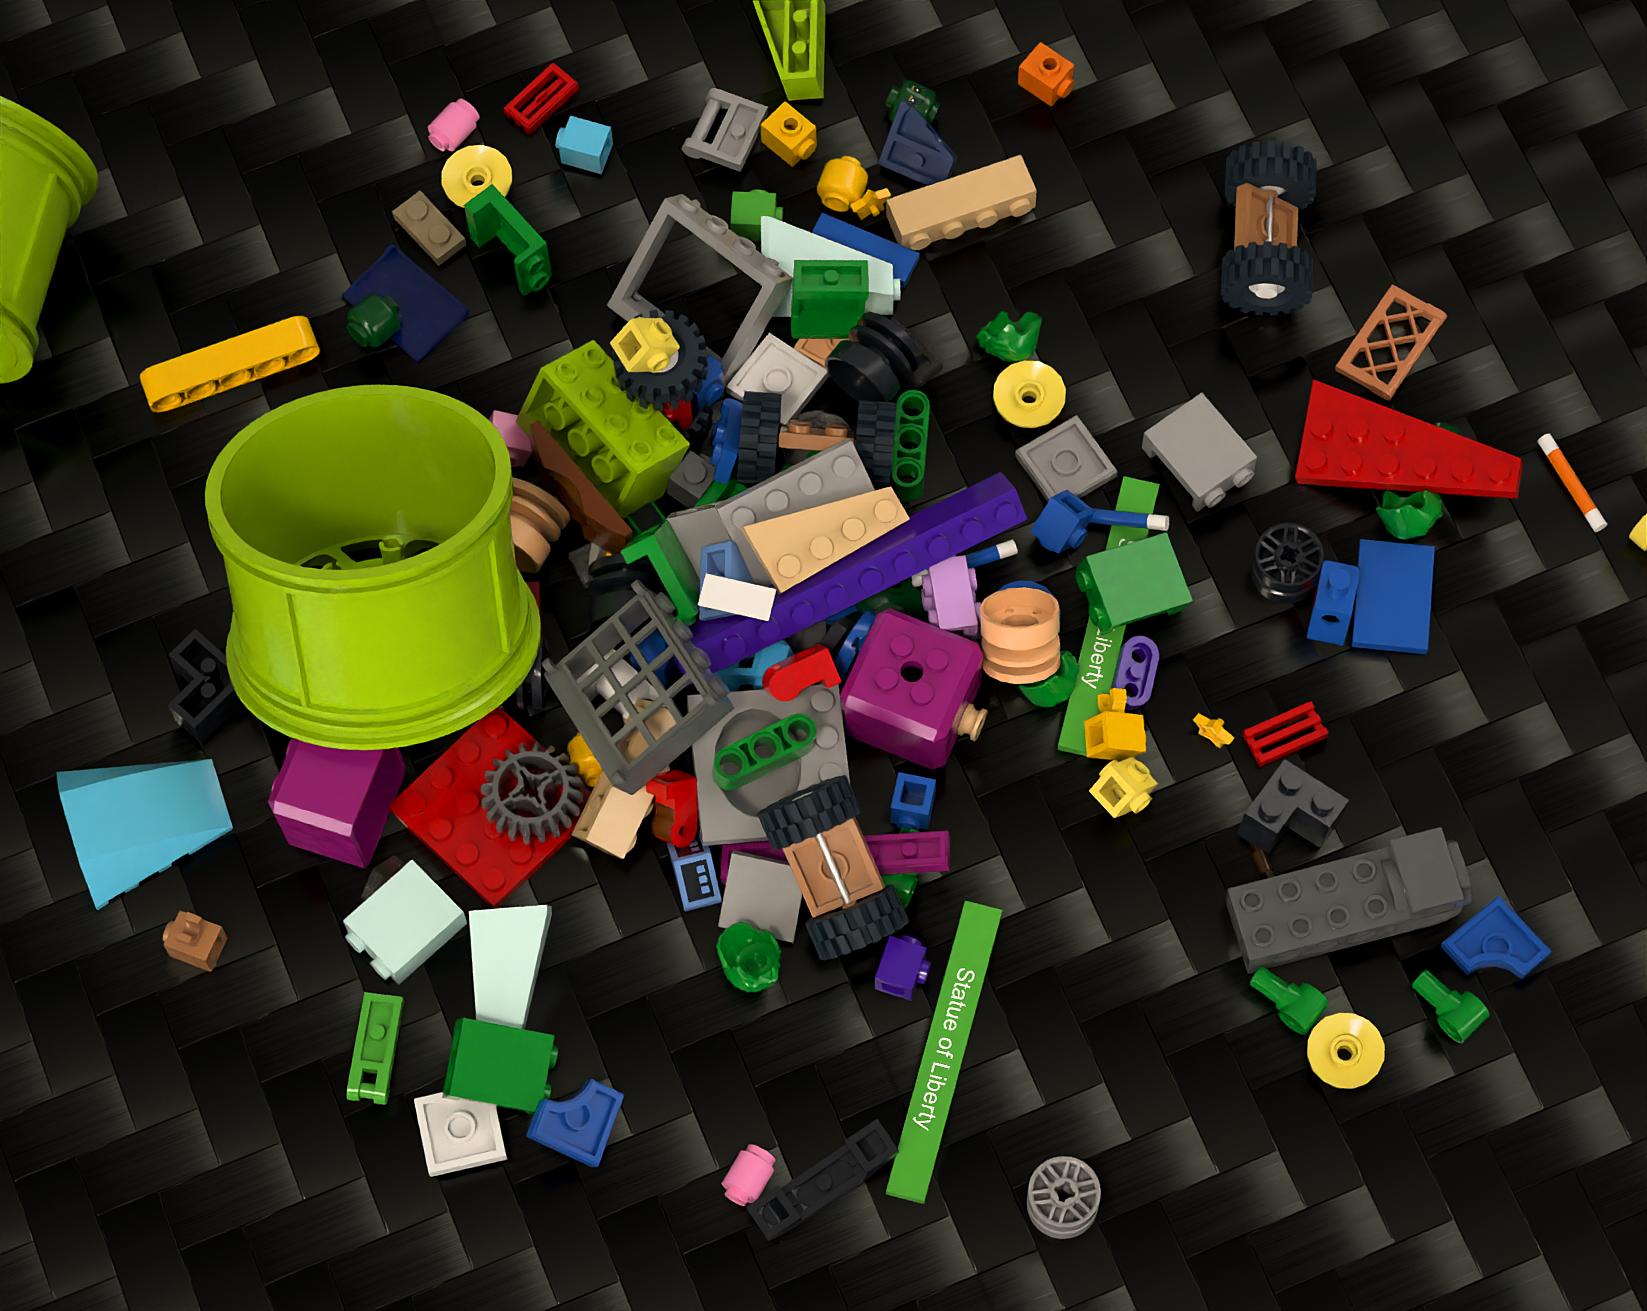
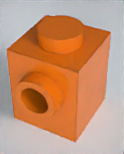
M1040 42L1019 66L1018 84L1052 107L1060 97L1064 99L1072 91L1075 85L1073 80L1074 64Z

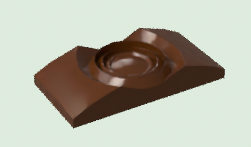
M536 420L530 425L531 452L535 469L544 491L557 497L569 514L581 524L585 539L610 554H622L621 550L632 540L633 531L541 423Z

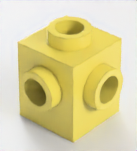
M631 318L610 342L628 372H659L670 364V358L680 348L672 335L671 328L662 318Z
M1130 757L1120 762L1115 759L1108 763L1099 773L1101 777L1089 792L1116 818L1131 811L1136 814L1143 810L1152 800L1149 794L1158 783L1153 779L1149 769L1142 762L1137 761L1134 757Z

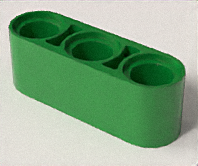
M908 390L902 393L896 404L891 487L897 498L904 502L918 499L924 489L930 405L927 396L917 390ZM909 409H917L921 412V414L917 416H909L905 413V411ZM906 442H913L918 447L908 450L902 447V445ZM909 475L916 480L906 484L901 482L899 478Z
M793 714L724 747L714 758L712 770L714 782L723 790L731 791L805 756L814 745L817 729L815 722L805 714ZM800 729L807 734L808 739L796 742L789 737L788 733L791 730ZM762 745L768 746L773 750L774 755L767 759L760 758L756 755L754 749ZM726 762H733L740 768V772L735 775H727L723 773L720 766Z

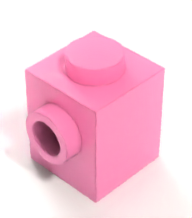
M494 410L489 421L499 431L506 443L511 467H524L532 455L530 437L516 423L518 415Z

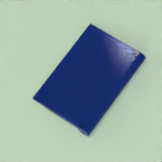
M394 244L387 246L383 255L342 294V297L352 306H355L366 295L371 293L381 297L386 295L391 297L400 308L398 316L401 324L400 329L390 339L417 362L423 359L455 329L470 312L466 306L445 290Z

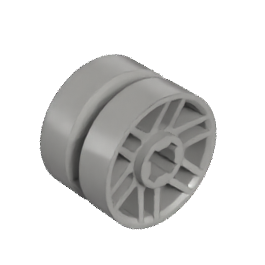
M1061 1156L1045 1161L1034 1171L1029 1182L1027 1211L1031 1221L1041 1232L1050 1237L1067 1239L1082 1234L1092 1225L1098 1212L1101 1196L1099 1180L1095 1172L1079 1159ZM1063 1193L1068 1195V1199H1065L1064 1202L1059 1201V1197Z

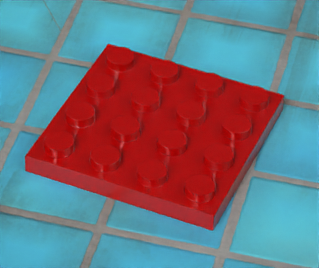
M493 710L479 719L388 806L391 813L493 909H498L572 837L571 834L592 793L583 784L579 791L583 792L584 801L576 804L580 808L579 816H569L572 821L570 829L561 825L558 826L560 831L558 838H555L551 832L545 833L546 842L544 844L539 842L537 835H532V840L527 845L523 841L522 834L512 841L508 837V830L501 834L498 833L495 828L497 822H488L486 813L489 810L483 809L481 805V800L486 796L481 794L480 786L481 784L488 783L485 780L484 773L486 770L496 771L492 763L494 758L506 761L504 754L506 748L510 749L515 755L519 753L518 746L520 743L526 746L527 751H532L534 743L538 742L504 710ZM541 745V751L544 753L546 749ZM540 769L528 770L530 773L534 775H540L547 772ZM515 776L504 787L501 801L508 798V793L516 788L518 783ZM525 783L526 795L529 793V796L531 798L535 797L540 804L538 790L535 793V790L529 789ZM563 785L555 789V794L548 798L547 806L550 811L559 802L563 792ZM526 811L518 814V816L526 818L537 817L534 813Z

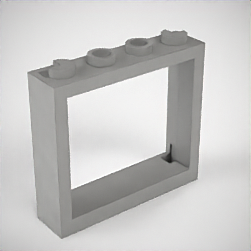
M683 194L665 198L607 306L628 322L631 318L641 313L644 318H650L649 311L658 310V316L665 317L663 312L639 295L637 291L677 220L763 286L723 358L706 346L707 355L710 354L715 357L724 368L723 375L726 387L748 360L791 284L793 277L778 267V261L766 258L758 252L752 241L737 236L729 230L728 224L723 219L704 211L696 199L691 201Z

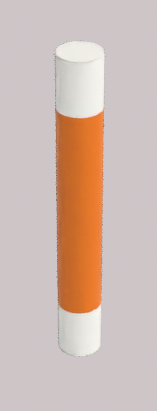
M1546 434L1539 438L1537 442L1594 532L1607 526L1606 521L1551 434Z

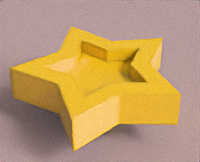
M887 188L877 192L868 189L861 199L850 204L854 212H857L861 220L871 213L873 216H877L880 213L879 211L884 210L883 204L891 194Z
M1198 713L1193 719L1200 729L1198 734L1210 739L1218 748H1221L1224 744L1229 745L1234 739L1231 734L1223 729L1224 721L1220 718L1210 720Z

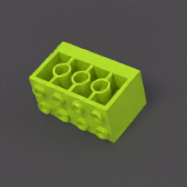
M594 340L540 369L516 419V423L530 439V425L538 420L622 519H625L626 516L649 502H654L663 497L667 489L669 477L680 465L690 446V443L660 411H655L653 403H649L648 408L645 409L639 406L638 398L634 402L627 398L626 390L621 391L618 386L613 360Z

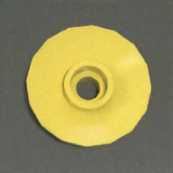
M484 145L467 146L456 151L447 159L441 172L442 187L447 197L457 206L463 208L465 203L491 184L504 197L508 194L512 184V168L507 158L498 150ZM477 180H481L484 182L482 185L479 186L472 185L473 182Z
M1024 360L1011 364L1000 373L994 384L993 400L997 411L1007 422L1018 427L1037 428L1049 424L1059 416L1065 405L1066 388L1061 376L1052 367L1039 361ZM1026 396H1031L1036 401L1034 403H1025L1022 399Z
M1337 1013L1325 1017L1313 1028L1307 1041V1058L1312 1070L1323 1082L1336 1088L1353 1089L1367 1084L1378 1074L1384 1062L1385 1045L1380 1032L1369 1020L1353 1013ZM1346 1049L1351 1053V1058L1349 1060H1342L1338 1057L1337 1051Z

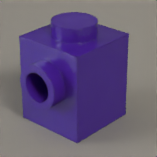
M902 935L899 939L889 936L875 976V989L912 1001L917 984H925L931 967V962L926 961V947L921 946L920 941L909 936Z

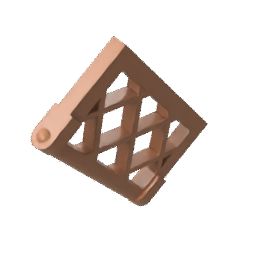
M1392 284L1337 363L1335 370L1368 388L1383 399L1391 400L1404 378L1447 318L1446 313ZM1394 301L1403 305L1406 309V313L1386 316ZM1423 316L1431 322L1423 333L1418 334L1414 318ZM1408 319L1413 335L1393 338L1389 323ZM1384 324L1388 340L1368 343L1367 340L1376 327ZM1415 342V346L1406 359L1399 361L1395 345ZM1390 346L1394 362L1374 366L1370 350ZM1365 351L1369 367L1360 369L1352 365L1358 353ZM1393 369L1397 371L1389 384L1379 380L1376 375L1377 372Z

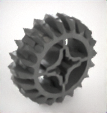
M538 742L534 743L532 751H527L526 746L520 743L518 754L514 755L510 749L506 748L504 751L506 761L494 758L492 763L496 771H485L484 777L488 783L481 784L480 786L481 794L486 796L481 800V805L483 809L489 810L486 813L488 822H497L495 828L498 833L501 834L508 830V837L512 841L522 834L523 841L527 845L530 844L532 835H537L539 842L544 844L546 842L545 833L551 832L555 838H558L560 836L558 826L561 825L570 829L572 821L569 816H579L580 808L576 804L584 801L583 792L579 791L583 787V781L581 777L576 776L578 773L577 766L575 764H568V755L562 753L555 757L556 750L552 745L543 753ZM540 769L547 772L540 775H534L530 773L528 770ZM515 776L518 783L516 788L508 793V798L501 801L504 787ZM525 783L529 789H534L535 793L538 790L540 804L535 797L531 798L529 793L526 795ZM563 785L561 798L550 811L547 806V800L555 794V789ZM526 811L534 813L537 817L526 818L518 816V814Z

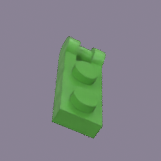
M364 992L347 1086V1100L360 1101L361 1098L374 1099L375 1104H387L404 1006L403 997ZM364 1072L377 1074L376 1083H364Z

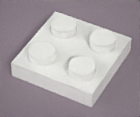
M769 333L728 383L726 392L742 403L744 391L782 394L781 428V426H788L789 420H795L826 381L828 372Z
M443 1092L414 1099L430 1177L507 1160L496 1106L462 1099L458 1101L442 1098Z

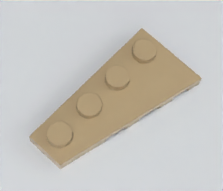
M890 486L744 526L741 530L778 594H781L907 522L910 518Z

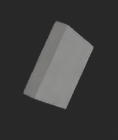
M1077 415L1015 451V457L1047 502H1049L1052 496L1065 490H1069L1080 499L1117 477L1118 471Z
M734 850L731 854L718 927L728 928L737 922H747L757 930H768L775 939L794 942L803 894L789 862Z

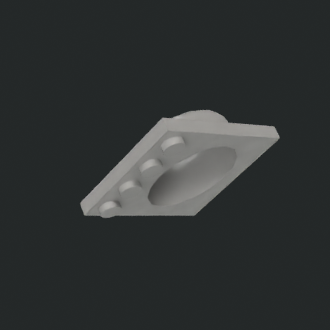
M847 438L714 507L730 540L737 544L755 585L766 587L772 584L744 536L741 530L742 527L875 491L852 440Z
M838 684L830 688H826L823 685H810L802 689L796 698L786 702L777 700L767 694L764 689L730 692L727 695L734 709L691 745L694 775L697 777V803L702 846L768 841L757 815L760 810L799 790H804L811 785L819 784L836 776L846 775L850 783ZM701 694L687 695L688 713L704 700ZM793 714H805L815 722L817 729L814 745L805 756L738 789L731 791L723 790L714 782L712 777L714 758L724 747ZM794 729L788 733L789 737L796 742L808 739L807 734L800 729ZM762 745L754 749V752L760 758L767 759L774 755L773 750L768 746ZM726 762L720 766L723 773L727 775H735L740 772V768L733 762Z

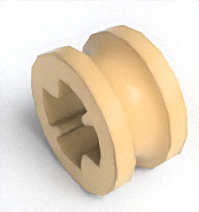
M969 703L960 721L957 734L963 736L965 733L969 734L970 740L976 741L984 725L988 710L982 708V710L977 711L974 707L975 705Z

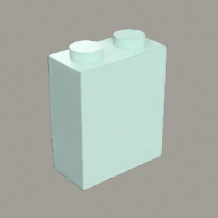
M413 860L409 861L343 920L348 931L345 938L358 953L365 950L374 959L370 964L376 972L385 980L391 976L398 985L467 924L464 912Z

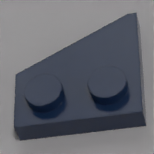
M901 100L878 165L927 186L950 179L958 156L909 100Z

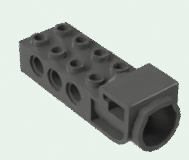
M1442 827L1390 840L1389 845L1382 849L1229 888L1227 890L1226 904L1245 967L1249 974L1256 972L1261 966L1268 969L1442 923L1458 915L1462 911L1463 906L1471 904L1472 895L1471 883L1458 843L1453 839L1446 841Z

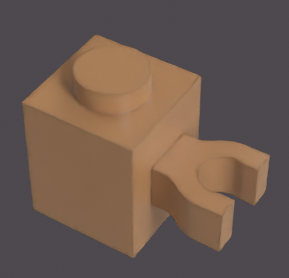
M179 911L175 921L170 920L163 934V941L169 956L212 972L227 941V936L221 926L203 920L202 917L195 914Z

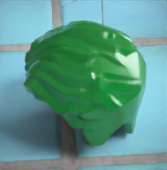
M1001 311L993 321H989L985 327L981 328L976 338L981 348H984L988 354L999 357L1002 361L1026 360L1034 355L1037 348L1042 317L1036 313L1027 312L1019 321L1012 322L1008 318V313Z
M1387 490L1383 494L1382 507L1376 506L1377 513L1388 532L1394 537L1403 540L1426 535L1436 520L1443 515L1440 495L1426 490L1424 492H1416L1406 498L1399 497L1394 492Z
M1060 650L1061 665L1056 673L1050 677L1033 683L1018 684L1019 689L1029 701L1036 706L1052 708L1070 697L1076 686L1080 666L1077 664L1075 656H1072V653Z
M737 922L724 930V933L718 939L717 950L725 976L734 987L748 993L757 992L773 985L778 979L779 960L781 959L780 954L782 951L771 932L768 930H757L747 922Z

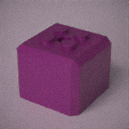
M891 608L878 613L840 694L845 734L931 770L944 766L958 737L957 731L968 704H973L981 686L983 653L979 644ZM914 666L919 668L923 675L916 682H908L902 678L901 672L906 667Z
M292 738L288 745L281 771L277 773L273 781L268 803L289 845L366 868L372 860L391 811L388 806L396 799L404 780L406 765L399 747L378 750H348L323 747Z

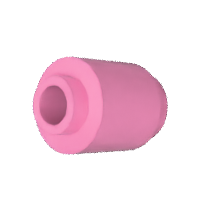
M458 99L455 103L451 102L428 126L430 133L428 138L441 151L446 149L455 151L477 127L476 122L480 119V116L470 103L463 99Z
M749 1144L745 1151H740L722 1182L723 1187L727 1190L725 1196L741 1206H745L747 1202L754 1203L758 1200L774 1173L772 1166L776 1159L766 1150Z

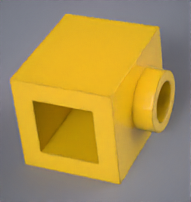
M783 102L760 124L761 142L792 167L799 160H805L810 157L816 149V126L787 102Z

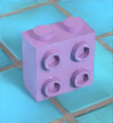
M956 555L929 567L928 574L922 575L923 589H921L924 612L928 611V624L976 642L977 639H982L980 622L981 603H976L975 590H977L975 569L967 568L965 556L956 557Z

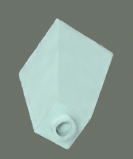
M761 216V253L766 258L778 261L779 268L793 277L794 260H868L869 296L868 300L865 301L864 313L873 312L880 315H893V301L900 300V279H893V264L775 218ZM792 282L772 317H791Z
M538 905L469 911L476 1020L525 1030L552 911L550 906Z

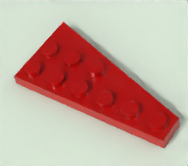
M1313 379L1295 478L1298 484L1411 492H1424L1426 490L1431 493L1518 499L1523 463L1519 457Z

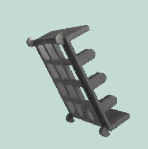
M638 579L631 584L637 595L558 664L555 665L548 657L541 662L546 670L543 675L612 786L630 795H634L734 709L733 704L727 697L730 693L729 688L717 675H713L708 668L712 664L710 659L700 648H695L690 639L693 637V633L683 621L676 619L672 612L675 610L672 601L663 592L656 594L644 587ZM651 617L652 620L633 637L630 635L647 618ZM658 628L669 647L652 662L648 663L638 644ZM624 640L625 644L605 660L604 656ZM631 651L642 670L622 687L611 668ZM675 654L686 674L666 690L655 671ZM597 663L598 667L578 683L577 679ZM604 675L615 691V694L595 710L584 691ZM648 678L659 697L639 713L628 697V694ZM692 681L704 700L683 717L672 698ZM621 701L632 720L612 737L601 717ZM665 705L676 721V724L656 740L645 721ZM638 728L649 747L629 764L618 744Z

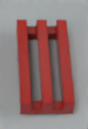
M552 63L504 107V114L509 118L512 117L519 127L522 125L525 132L530 135L579 90L578 82L555 63ZM555 76L558 77V79L554 81L546 90H543L540 94H538L535 97V100L529 106H527L521 113L518 111L552 78H554Z
M1312 701L1244 730L1243 737L1259 767L1327 738L1328 731L1326 727L1322 726L1319 714L1315 713ZM1304 716L1308 717L1303 721H1300L1285 729L1275 732L1260 740L1255 741L1254 739L1270 731H1273L1279 727H1282L1288 723L1298 720ZM1310 727H1313L1315 730L1264 754L1260 750Z

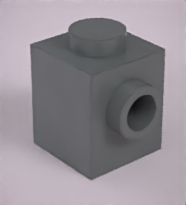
M690 450L669 477L666 493L687 508H694L715 481L713 480L715 466L709 464L710 458L704 454L698 456Z

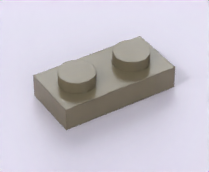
M418 191L392 211L394 219L438 266L466 246L464 236L421 191Z

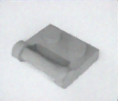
M711 88L705 99L707 105L691 138H686L682 151L689 157L695 159L703 158L741 172L761 130L760 124L766 120L768 107L723 90ZM728 109L712 144L704 142L719 110Z

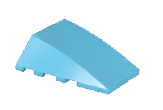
M212 759L56 772L59 795L78 861L97 910L109 904L108 901L120 893H127L139 886L140 881L159 871L161 873L171 867L172 862L185 854L191 855L234 829Z

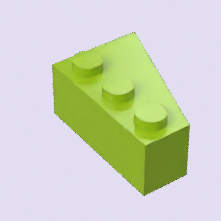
M753 0L788 100L824 98V0Z

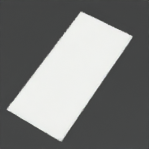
M706 574L698 606L769 621L776 589Z

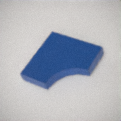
M1499 895L1441 944V948L1467 975L1479 968L1495 966L1510 970L1521 979L1550 956L1552 952Z
M588 1079L584 1082L580 1091L567 1101L539 1100L526 1137L590 1167H598L625 1094L598 1081Z

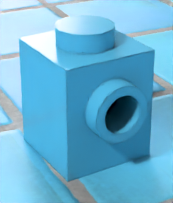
M570 116L566 128L561 127L556 138L555 146L559 149L561 163L602 174L613 146L611 127Z

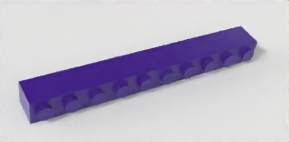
M999 472L909 516L910 519L907 522L785 592L778 594L776 591L769 621L738 614L707 621L699 619L688 626L693 633V637L690 640L695 648H700L710 659L712 664L708 668L712 674L1027 520L1015 487ZM773 584L766 586L775 589ZM674 654L672 657L683 676L686 674V671Z

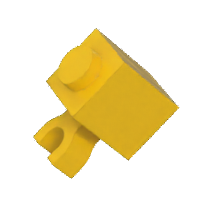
M1112 688L1109 690L1110 695H1097L1098 707L1101 713L1084 721L1087 757L1122 761L1146 752V732L1144 730L1143 715L1129 714L1124 711L1127 700L1126 689Z

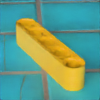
M294 316L153 365L142 371L139 379L150 409L153 412H165L306 363L318 356L320 348L309 319L305 316Z

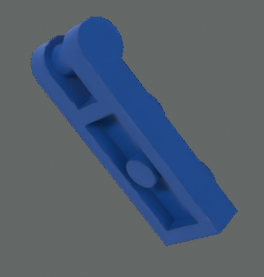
M731 398L724 399L720 408L722 417L714 425L712 431L714 435L712 446L714 447L709 464L715 466L713 480L724 484L728 483L739 451L743 405L741 402Z

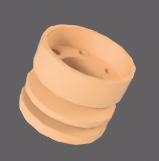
M513 478V499L509 513L516 566L521 572L536 574L540 571L551 552L548 542H555L561 536L560 530L567 526L570 521V515L566 508L549 493L527 481Z
M1026 587L997 591L984 599L980 605L981 635L983 636L981 640L983 670L994 679L1013 684L1037 682L1056 673L1061 665L1060 639L1058 635L1060 631L1058 601L1049 593Z

